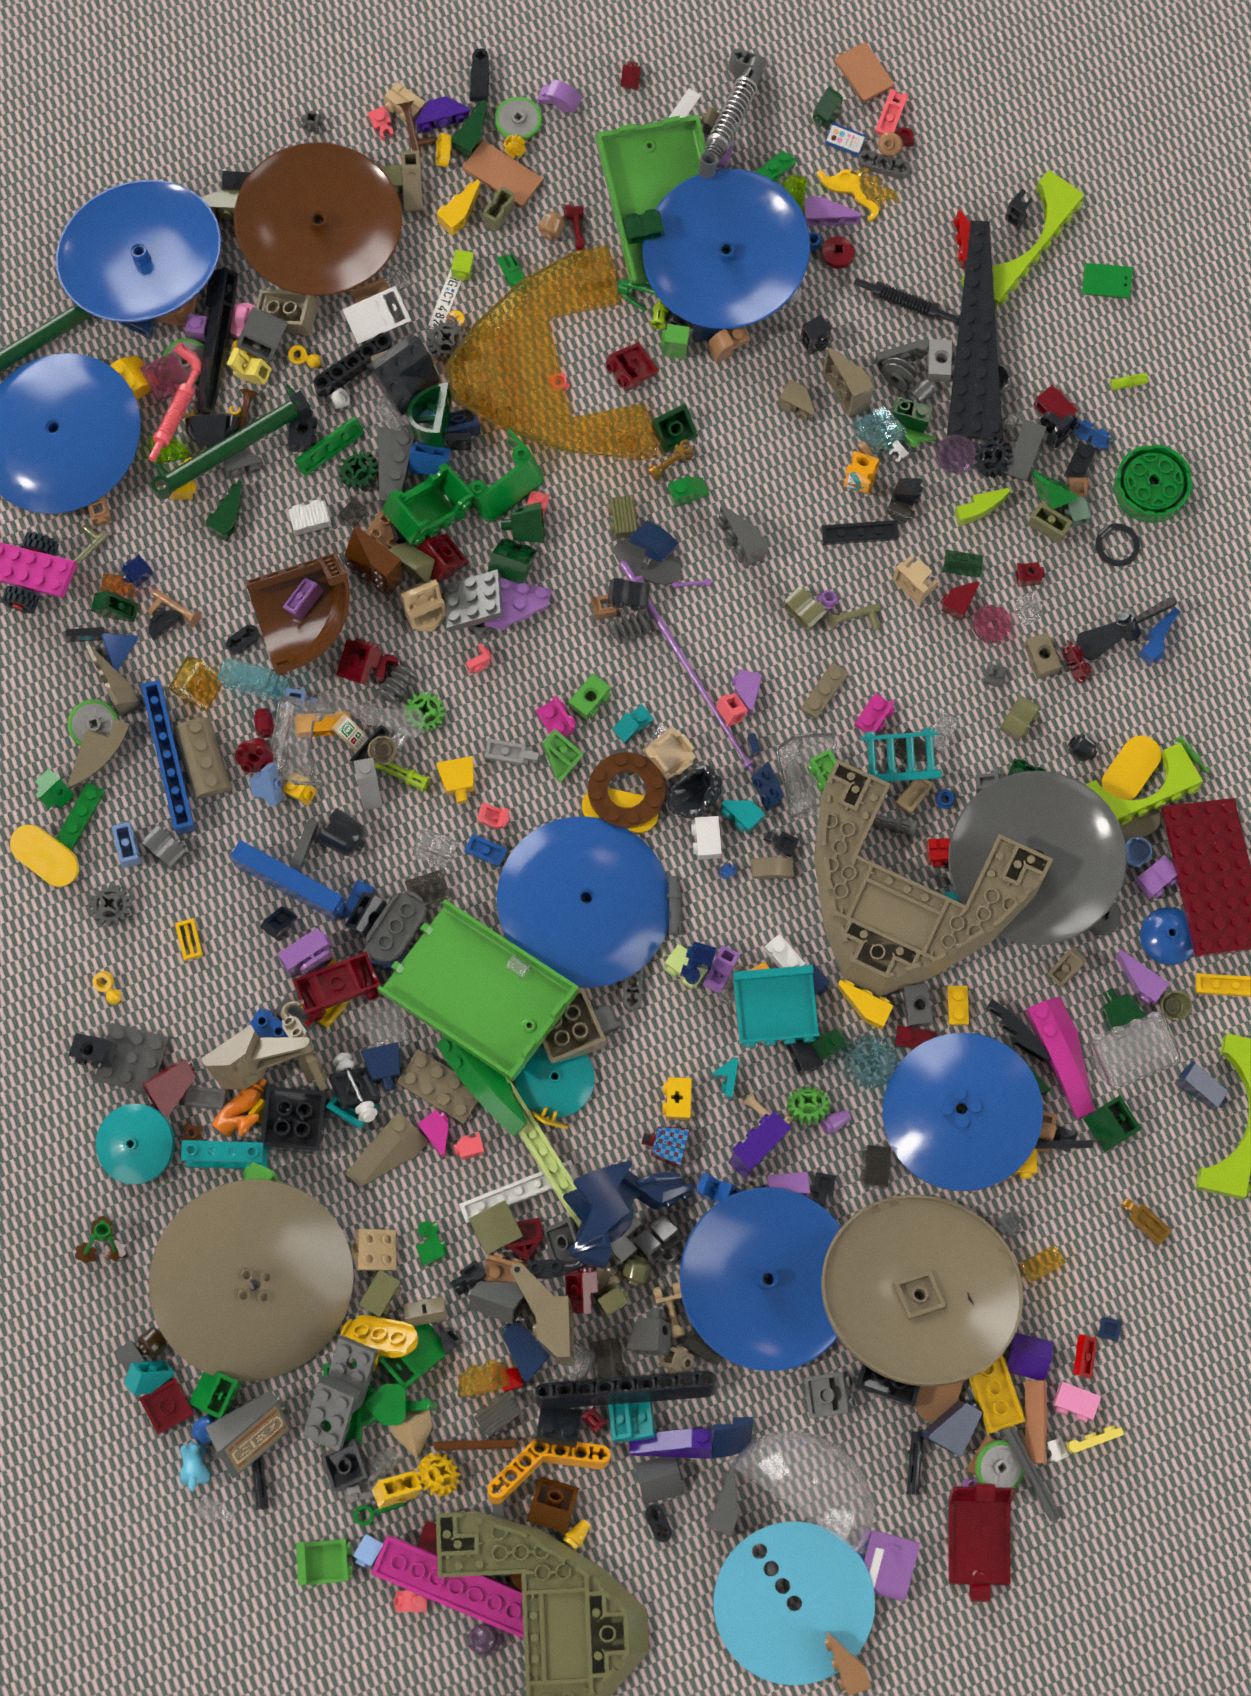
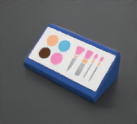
M832 123L825 144L858 157L864 146L866 135Z

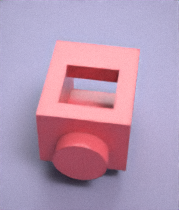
M736 693L723 695L719 698L716 709L726 721L725 725L727 727L742 722L748 711Z
M479 1132L475 1133L476 1137L472 1138V1135L460 1138L461 1141H458L457 1144H453L456 1156L460 1155L461 1160L485 1154Z

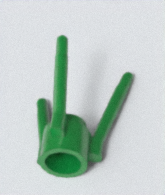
M621 278L617 286V292L621 293V298L628 300L642 311H645L646 308L629 297V294L633 295L635 289L656 294V291L648 289L652 288L650 283L634 285L630 283V279Z

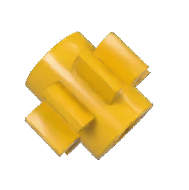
M518 134L515 137L510 135L504 141V152L511 158L515 156L520 157L526 151V146L524 145L526 141Z

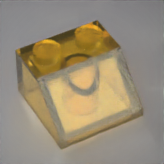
M186 656L168 689L181 699L207 711L226 678L201 659Z
M496 1359L486 1361L485 1366L482 1367L478 1365L467 1367L466 1372L460 1373L457 1394L458 1397H475L510 1386L505 1363L497 1362Z

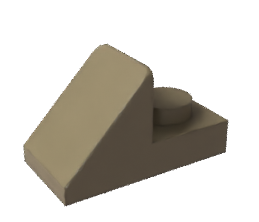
M1072 947L1047 975L1062 987L1087 960Z

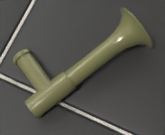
M88 524L82 527L81 530L93 538V540L73 559L78 564L73 575L78 576L77 569L79 565L109 537L105 530L98 534Z
M877 603L839 615L831 614L828 611V623L830 628L834 630L835 626L842 621L869 615L873 631L881 629L876 613L881 611V607Z

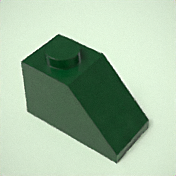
M830 86L826 89L813 112L812 119L818 126L827 129L840 116L843 96Z
M103 591L94 594L91 611L106 618L135 622L139 604L111 591Z
M837 1028L812 1043L821 1061L853 1045L843 1028Z

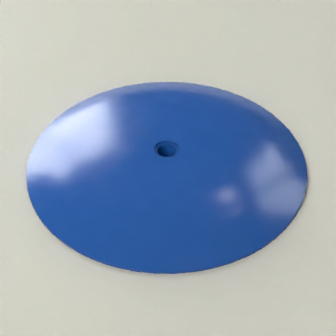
M717 169L712 178H703L698 174L676 186L662 199L655 209L660 211L665 236L643 242L644 269L652 289L656 291V296L680 318L692 324L711 329L745 327L774 314L789 301L798 289L807 270L810 256L808 226L795 199L782 186L770 178L742 169ZM726 249L731 250L729 254L722 253Z
M138 180L123 183L91 198L69 220L61 234L56 252L58 278L69 298L81 309L96 317L115 322H140L158 318L173 312L189 302L211 278L221 251L219 225L207 203L196 193L181 185L161 180Z
M61 353L35 359L21 366L3 380L0 384V495L19 508L31 512L59 514L86 507L105 496L117 485L129 469L136 454L140 440L141 419L133 391L116 370L93 357L74 353Z
M568 817L549 822L535 829L513 849L505 862L499 878L497 911L500 925L508 941L579 987H601L632 976L644 967L660 948L669 927V898H667L669 882L654 852L633 832L626 828L611 825L600 818ZM581 896H588L590 902H583Z
M772 1187L754 1188L735 1193L708 1210L692 1230L686 1242L680 1264L682 1301L691 1324L703 1341L716 1353L732 1363L760 1371L792 1369L814 1360L830 1348L838 1337L824 1309L820 1275L822 1274L828 1248L841 1228L838 1222L829 1212L810 1198L794 1191ZM765 1274H768L771 1277V1282L769 1285L765 1284L763 1281V1276Z

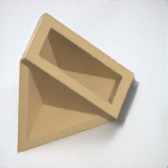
M430 1411L406 1412V1418L402 1424L391 1426L392 1435L417 1459L433 1427Z

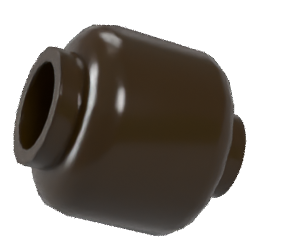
M151 1327L138 1337L139 1346L137 1349L144 1357L147 1355L150 1358H155L167 1348V1340L159 1328Z

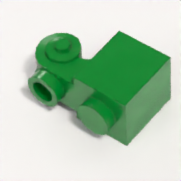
M421 1222L418 1226V1233L421 1237L427 1238V1240L415 1247L423 1266L426 1267L446 1258L445 1252L448 1249L444 1240L439 1241L437 1234L440 1233L437 1223Z

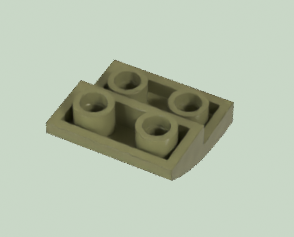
M505 1200L469 1218L486 1255L523 1237Z

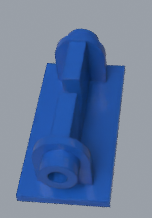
M1085 419L1083 422L1078 421L1081 425L1080 427L1076 426L1072 433L1086 442L1092 436L1093 439L1090 444L1098 447L1100 450L1102 448L1106 450L1109 445L1106 442L1107 439L1112 440L1109 437L1110 433L1102 428L1099 431L1092 428L1094 424Z

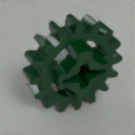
M353 450L352 456L347 453V459H341L344 464L338 466L341 470L338 473L341 482L348 489L352 487L354 491H357L358 487L364 491V486L366 485L370 488V482H376L374 476L379 475V472L376 470L379 468V465L376 463L377 460L374 456L372 457L370 452L365 454L363 450H360L359 454Z

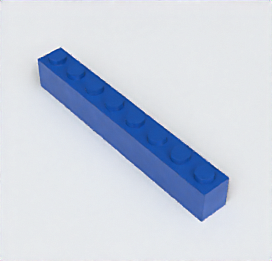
M160 680L141 684L176 835L196 831L163 686Z

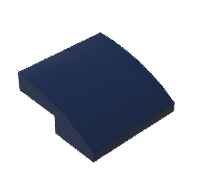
M648 520L630 536L629 543L646 549V557L661 563L679 546V543L673 536Z
M733 1417L732 1424H713L712 1459L736 1455L751 1448L753 1417Z

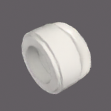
M339 388L332 393V406L335 409L349 405L350 397L346 390Z

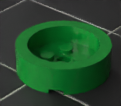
M1154 444V446L1137 447L1123 458L1115 474L1113 490L1116 501L1126 514L1138 521L1159 523L1169 520L1180 512L1192 489L1191 470L1185 459L1169 447ZM1149 478H1157L1159 484L1151 485Z

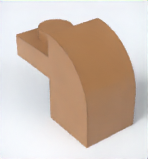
M744 327L729 330L723 329L709 340L708 350L717 364L733 356V350L750 342V337Z

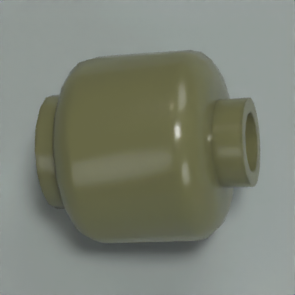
M636 1255L635 1258L627 1259L622 1272L627 1283L640 1286L647 1282L652 1267L646 1262V1257Z

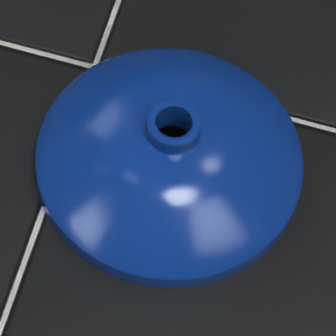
M1171 907L1160 908L1150 913L1142 923L1140 942L1145 953L1154 961L1164 965H1177L1193 955L1194 950L1184 911ZM1169 930L1174 931L1175 936H1171Z

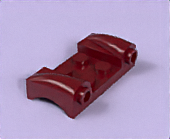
M367 952L293 979V985L308 1020L313 1022L323 1019L326 1009L359 996H363L364 999L370 1001L375 1000L380 994L377 988L381 984L376 977Z

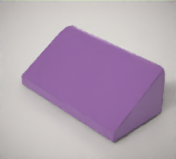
M305 577L283 608L299 620H303L322 595L323 589L317 583Z

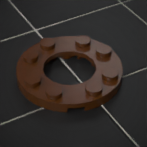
M632 752L616 753L603 759L593 770L588 783V798L592 809L600 819L620 828H637L645 825L661 810L665 799V781L661 771L647 757ZM621 772L637 774L645 784L646 793L644 799L634 807L623 808L617 806L608 795L610 780Z

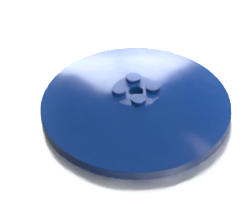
M951 1033L922 1043L908 1053L899 1063L886 1087L883 1101V1122L891 1148L901 1163L916 1177L930 1185L949 1191H976L1001 1183L1025 1164L1040 1137L1043 1123V1103L1034 1074L1014 1050L988 1036L975 1033ZM959 1104H965L968 1107L965 1114L957 1113L956 1107Z

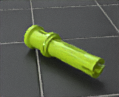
M657 298V303L653 306L652 311L654 314L653 319L650 321V326L662 330L666 328L665 320L669 309Z
M392 762L387 765L375 764V768L403 780L407 786L412 785L420 789L422 793L429 786L431 777L420 775L414 769L407 770ZM385 766H389L399 772L393 771Z

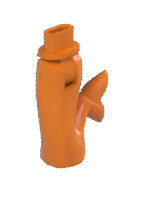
M262 1078L248 1089H242L218 1113L212 1126L227 1137H230L237 1129L239 1137L245 1135L250 1126L257 1122L259 1115H239L249 1111L256 1105L264 1092L262 1088L267 1081Z

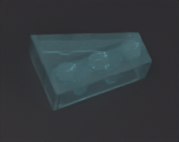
M227 658L223 659L217 676V680L223 684L224 688L230 690L235 688L243 693H251L280 703L283 702L286 688L289 685V681L280 674L276 675L274 669Z

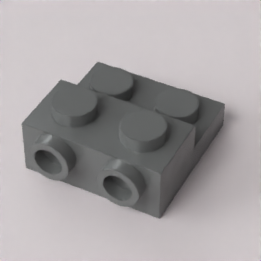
M847 1372L804 1378L809 1419L853 1413L852 1409L855 1408V1399L853 1396H850L849 1389L852 1388L853 1383L851 1376H848Z

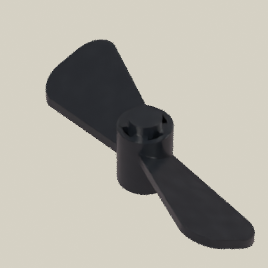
M1175 597L1166 598L1136 617L1132 612H1122L1117 616L1116 622L1081 632L1076 639L1077 646H1080L1083 650L1084 658L1096 660L1122 638L1126 641L1137 639L1141 635L1139 623L1171 609L1178 602Z

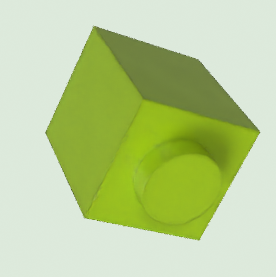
M455 249L451 267L453 278L458 281H470L474 264L473 252Z

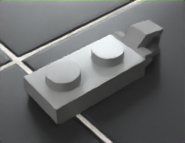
M488 739L484 758L527 765L528 762L538 763L539 753L531 752L530 748L523 744Z

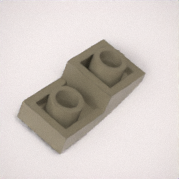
M782 857L751 859L752 878L770 880L773 877L791 879L794 877L792 858Z

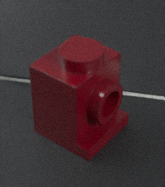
M1039 562L1017 563L1015 567L1017 587L1040 585L1042 578H1045L1044 567H1040Z

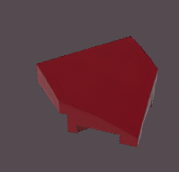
M540 1218L517 1221L516 1223L523 1237L505 1245L526 1261H528L543 1239Z

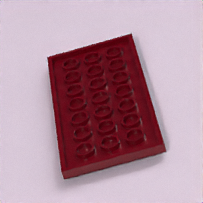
M1235 798L1163 806L1161 811L1177 873L1178 885L1195 957L1251 950V865Z

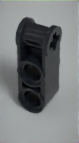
M483 48L476 49L472 54L470 102H482L483 99L488 102L489 55Z

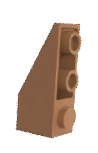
M829 1631L825 1632L827 1639H824L828 1652L832 1651L834 1659H831L835 1672L839 1670L841 1678L838 1679L841 1690H846L848 1696L872 1688L863 1663Z

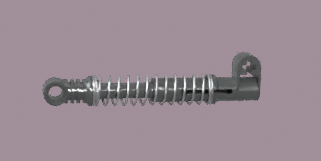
M734 49L731 52L728 70L740 77L736 80L720 112V116H718L713 126V130L705 144V151L700 155L697 171L703 178L714 177L722 156L728 152L757 92L758 82L767 65L766 60L760 55L743 49Z

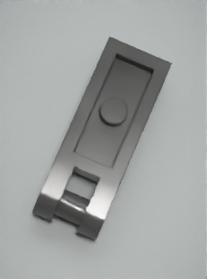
M922 339L879 352L875 358L877 367L884 366L890 358H900L907 361L912 356L923 357L926 354L928 343Z

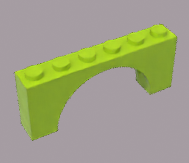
M1180 742L1163 750L1161 760L1165 770L1164 784L1150 797L1140 800H1124L1106 792L1096 780L1085 785L1102 797L1115 814L1119 824L1125 825L1136 816L1143 817L1154 808L1159 810L1170 801L1177 802L1188 793L1189 795L1195 794L1200 790L1203 780Z

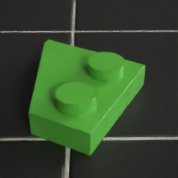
M553 729L542 743L557 781L562 782L584 753L556 729Z

